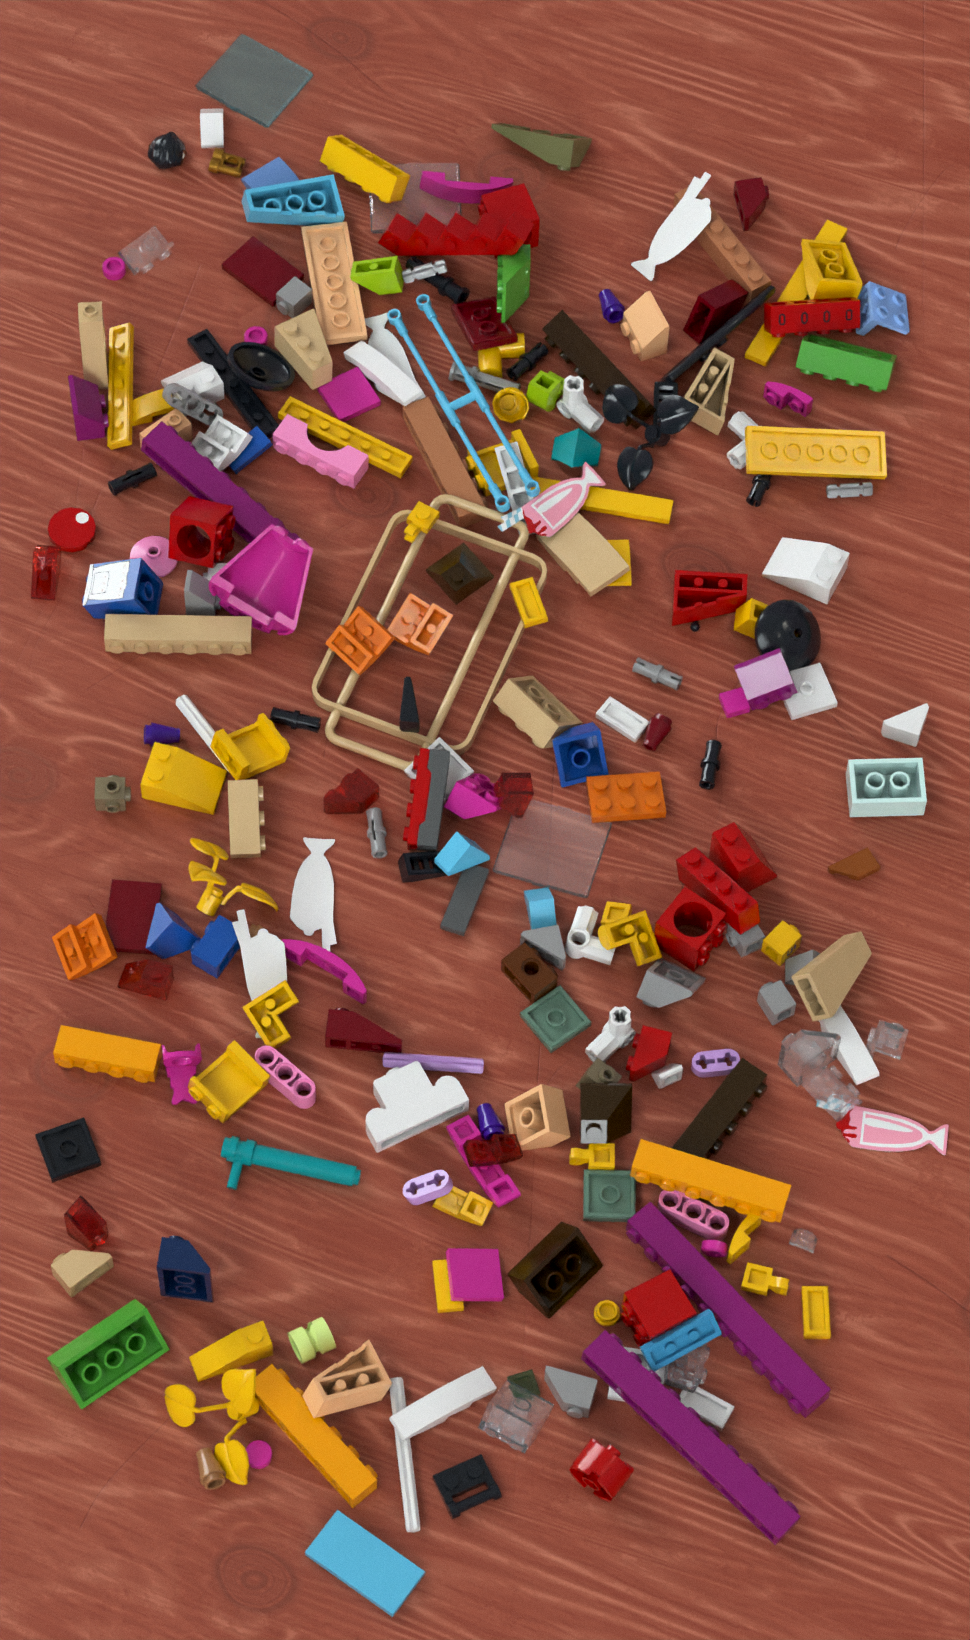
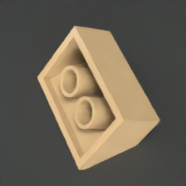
M533 675L509 678L493 700L499 707V711L505 716L510 717L515 722V726L520 731L526 732L532 738V742L539 748H552V740L568 728L579 726L583 723Z

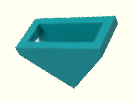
M578 428L555 437L551 460L560 461L570 467L583 466L584 462H587L590 466L598 467L602 444Z

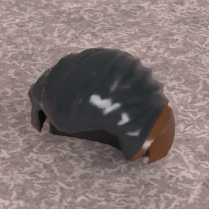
M174 132L159 135L148 147V158L156 167L163 170L182 165L187 155L184 142Z

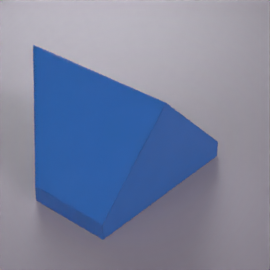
M156 903L146 949L161 959H166L190 950L195 941L201 940L175 912L161 903Z

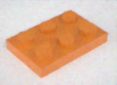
M660 771L586 777L592 823L666 818V806Z

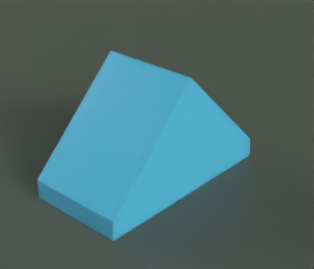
M456 831L435 857L434 863L444 873L451 876L490 860V856L475 841Z
M549 888L524 891L531 929L557 925L554 898Z

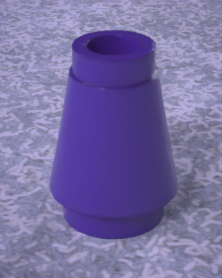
M610 289L602 290L599 293L603 318L610 323L621 321L625 312L624 306Z
M152 722L150 725L144 726V744H150V747H153L154 742L166 745L179 743L180 741L179 728Z
M484 1103L479 1105L476 1110L482 1138L487 1143L501 1140L504 1137L505 1127L491 1104Z

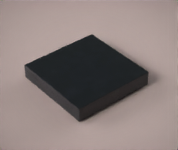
M84 1118L35 1134L52 1183L102 1166Z

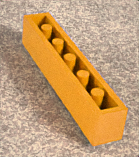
M643 1139L640 1140L630 1177H633L640 1183L648 1184L650 1182L659 1185L666 1191L676 1190L685 1193L687 1197L692 1199L702 1198L708 1200L711 1204L718 1207L728 1206L734 1208L738 1213L745 1215L751 1213L760 1216L762 1220L767 1222L776 1221L781 1223L791 1189L790 1184Z
M271 1364L256 1376L255 1397L260 1407L343 1499L354 1508L377 1489L376 1478L378 1476L370 1465H363L359 1460L360 1455L351 1445L347 1447L343 1443L340 1432L334 1426L329 1427L324 1422V1416L313 1418L302 1396L304 1392L298 1387L294 1389L289 1383L290 1378L281 1368L277 1370Z

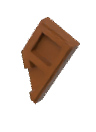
M866 847L828 866L827 871L830 874L837 873L848 876L849 879L859 881L879 871L881 866L869 848Z

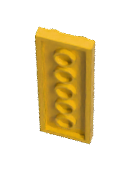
M746 426L745 428L746 474L885 479L887 477L885 432L769 426Z

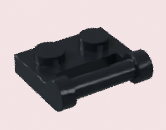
M482 1454L437 1473L432 1478L452 1519L459 1517L460 1513L491 1499L495 1501L502 1498L500 1489L495 1483ZM482 1485L487 1487V1490L455 1503L453 1501V1498Z

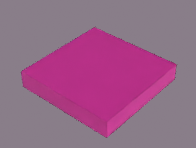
M359 367L332 378L331 382L317 388V391L334 417L342 422H346L381 405V400Z
M447 1249L446 1259L451 1301H502L504 1299L498 1249Z

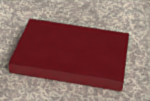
M254 236L222 263L224 271L272 307L276 305V293L294 276L301 281L304 279V274Z
M495 296L451 305V312L473 352L518 343V335L510 321L507 320L505 323H501V313H497V299Z
M112 879L105 926L116 952L153 955L145 947L156 903L161 902L162 883Z

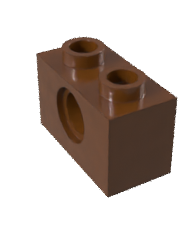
M525 942L501 960V971L531 1004L557 988L558 975L555 969L550 965L547 966L541 960L539 952L533 947L530 948ZM533 970L537 973L534 975H529L526 973V971Z

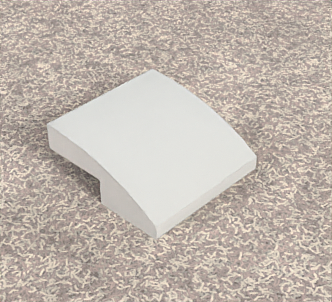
M217 415L206 433L203 434L199 431L192 444L199 454L208 457L213 462L214 467L222 471L242 453L253 436Z

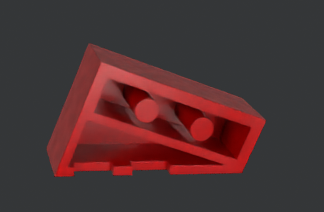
M675 570L672 626L736 612L737 608L746 603L748 574Z

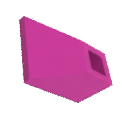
M475 773L456 781L444 807L459 817L468 819L502 809L514 803L516 798L510 795L508 789L491 783L487 776Z

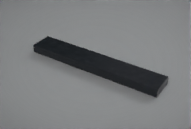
M205 329L187 339L188 345L201 362L214 367L224 383V394L252 430L258 426L268 439L271 438L279 426L252 388L232 372L226 353L209 330Z

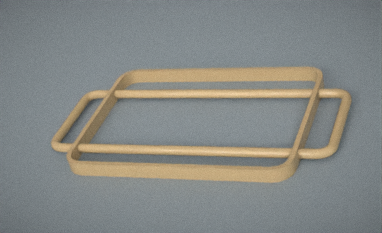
M449 494L437 496L430 504V507L436 510L443 504H450L500 523L504 522L501 517L506 515ZM412 510L399 511L390 519L340 625H344L357 608L395 527L399 523L407 521V517ZM437 519L432 529L507 555L509 559L427 736L414 732H403L399 726L345 707L360 676L353 669L336 703L321 697L318 693V688L335 654L332 649L328 648L313 680L312 694L315 703L319 707L331 712L325 726V735L331 743L405 770L413 761H405L338 736L334 729L340 716L422 746L421 748H428L436 741L437 735L518 560L534 565L541 571V577L536 586L539 595H541L546 584V563L539 556L523 550L529 537L528 528L523 521L520 520L511 526L520 532L514 547ZM422 531L411 544L376 617V620L381 625H384L424 541L426 533ZM522 620L516 629L467 738L459 745H449L458 755L467 752L473 744L525 630Z

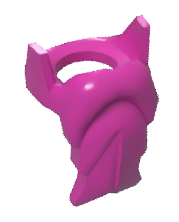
M200 1043L196 1044L195 1051L167 1052L165 1046L162 1045L163 1062L166 1067L167 1077L170 1078V1088L173 1090L172 1105H177L182 1101L196 1104L198 1101L190 1095L188 1084L189 1080L196 1075V1066L202 1060Z

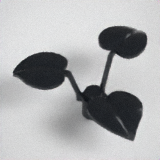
M620 384L608 387L602 404L604 417L613 424H620L629 416L646 428L645 438L648 443L639 445L637 449L630 446L626 447L620 453L617 461L619 477L629 490L633 491L649 476L653 469L654 461L650 452L642 449L654 448L655 445L659 447L667 445L670 441V435L677 434L684 429L696 415L699 406L681 396L669 395L658 406L657 413L660 417L657 420L658 425H649L631 413L637 408L639 403L636 393L631 388Z

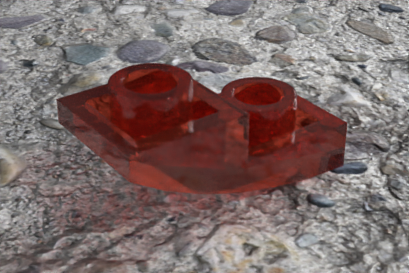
M493 1134L490 1140H466L463 1144L469 1167L498 1165L523 1157L516 1134Z

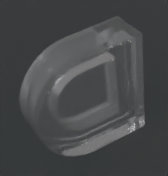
M795 1229L789 1244L814 1253L818 1239L807 1230Z

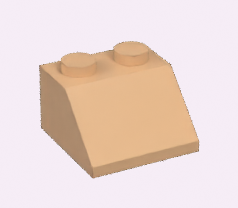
M647 291L623 313V322L620 324L623 335L625 337L628 336L632 352L638 355L641 362L667 353L669 324L651 291Z
M540 1084L504 1103L512 1151L552 1147L571 1137L563 1091L561 1089Z

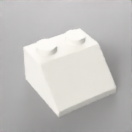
M200 362L161 380L164 388L170 383H177L214 403L224 399L223 381L214 367L205 362ZM178 393L171 394L172 397H176L180 400H182L183 398ZM191 400L188 403V409L196 408L198 400Z

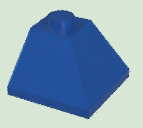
M594 722L568 728L552 740L561 787L586 782L587 776L609 775L601 731Z

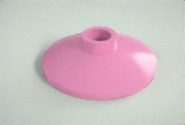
M149 536L141 539L133 546L130 553V559L142 558L159 578L170 574L178 560L168 558L169 540L160 536Z

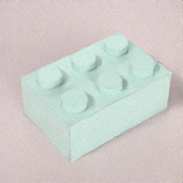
M923 758L848 760L846 784L850 817L924 815L927 797Z

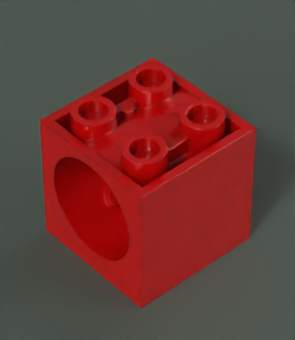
M524 183L481 195L480 205H478L480 218L484 212H487L505 224L516 211L534 224L523 244H530L531 248L539 246L540 218Z
M189 496L170 514L168 558L214 568L234 547L235 540L232 537V529L236 522V517L233 515L234 506ZM197 526L202 528L208 534L210 539L204 537L198 531Z
M684 887L655 924L654 935L659 949L695 972L699 965L703 967L707 963L711 955L710 951L722 944L725 938L723 932L727 927L725 924L726 913L687 887ZM691 924L702 928L706 933L698 937H690L682 934L677 928Z
M670 1269L624 1292L623 1303L621 1304L622 1313H620L626 1327L630 1326L635 1334L633 1338L639 1349L640 1346L697 1315V1312Z

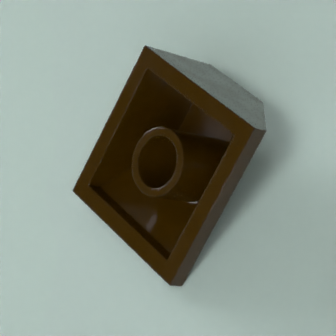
M464 542L426 569L430 577L455 605L494 578V575Z
M580 1083L579 1131L581 1144H607L631 1133L632 1083Z

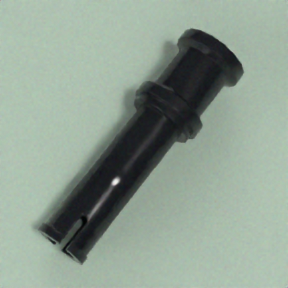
M411 256L405 267L414 270V267L425 263L416 256ZM437 272L435 276L424 279L436 287L441 296H447L453 300L454 304L465 302L469 296V289L466 287L462 288L456 284L452 277H444Z

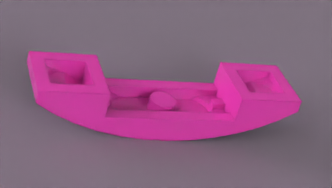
M422 171L419 188L428 194L444 200L475 204L480 203L481 195L512 187L513 178L490 177L489 184L449 181L445 180V173Z
M282 939L285 945L286 958L299 966H302L306 960L311 961L342 980L343 993L363 1005L367 1002V990L356 972L341 958L320 946L308 942Z
M469 1115L446 1126L455 1147L486 1195L498 1208L521 1196L520 1191L508 1174L505 1175L483 1142L480 1131Z

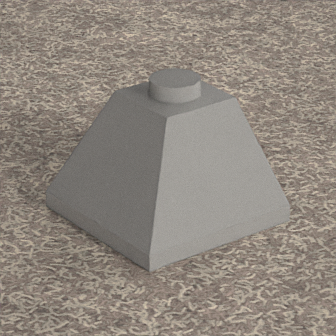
M660 958L646 971L636 997L641 999L647 1006L660 1008L692 996L705 982L706 978Z

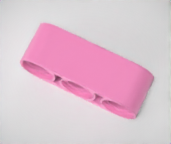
M267 1045L258 1048L255 1053V1061L270 1075L268 1082L297 1107L307 1109L313 1106L316 1101L315 1083L275 1048ZM263 1059L272 1060L269 1064H263L261 1061ZM285 1074L291 1076L288 1080H282L279 1077ZM303 1090L310 1092L307 1096H301L298 1093Z
M663 1190L660 1193L657 1209L670 1222L707 1240L722 1241L725 1239L729 1227V1218L724 1212L697 1199L689 1198L685 1193L676 1190ZM670 1200L673 1201L676 1205L673 1207H668L664 1204V1202ZM696 1212L699 1217L690 1218L687 1213ZM713 1223H718L723 1228L720 1230L713 1229L710 1225Z

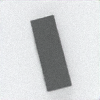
M475 865L462 871L441 922L440 929L461 936L465 935L489 876L490 869Z

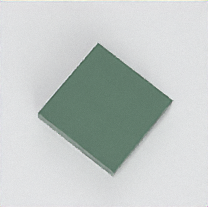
M561 985L520 1012L522 1020L550 1053L591 1026L589 1018Z
M584 1169L583 1221L627 1222L628 1219L636 1214V1180L630 1177L631 1170Z

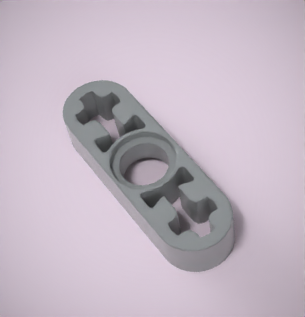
M170 383L163 390V399L170 406L209 426L217 415L223 418V411L216 403L177 383ZM178 393L183 398L180 400L176 397H171V394ZM193 399H197V407L189 410L188 403ZM204 408L210 412L214 411V415L208 416L205 412H203Z

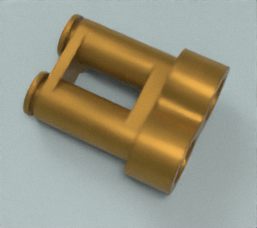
M216 147L208 171L216 174L221 172L240 178L242 173L241 167H244L246 158L226 153L224 149ZM225 162L231 163V164H234V165H238V166L235 167V168H233V167L227 166V165L225 164Z

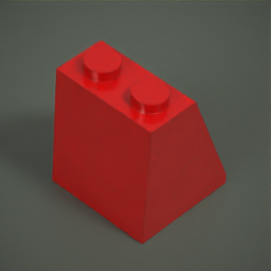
M735 822L712 833L709 859L746 892L777 878V874L753 838Z

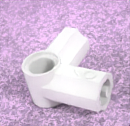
M569 375L564 379L563 397L557 401V408L564 417L568 419L572 417L588 433H594L604 422V417L588 403L583 393L584 380L579 376Z
M738 411L728 422V428L743 440L727 452L730 464L736 469H742L746 466V426H759L743 411Z
M586 905L578 906L565 944L566 954L574 959L585 957L610 965L616 948L606 950L601 945L599 938L592 936L599 913L592 907ZM573 941H578V942H580V943H582V944H581V945H577V944L573 943Z
M615 1006L609 1012V1021L603 1027L602 1033L585 1049V1053L592 1062L597 1058L606 1062L619 1048L623 1049L634 1038L636 1031L631 1027V1011L627 1007Z

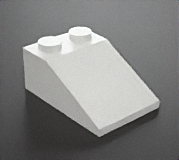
M782 537L762 576L828 604L847 569L850 553L828 543Z

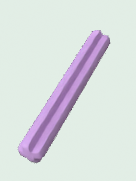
M385 1052L383 1054V1066L389 1068H402L418 1061L423 1070L481 1074L484 1071V1060L482 1058Z

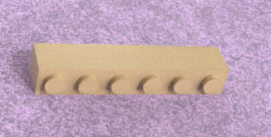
M105 614V651L112 653L136 652L138 654H145L147 652H160L161 654L185 653L188 655L196 653L219 655L226 653L239 656L252 654V616Z

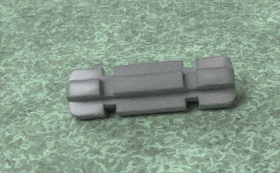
M444 259L437 260L434 264L432 262L414 267V270H411V268L403 270L402 277L405 283L414 282V279L421 280L432 277L437 272L438 274L447 272V264Z
M862 482V485H859V483H843L840 486L828 484L826 487L827 498H837L839 495L840 498L859 497V494H862V496H871L873 494L871 482Z

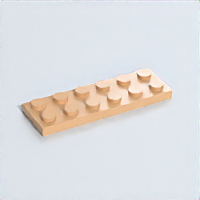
M347 221L301 227L315 312L326 344L332 345L367 340L358 283L350 278L354 259Z

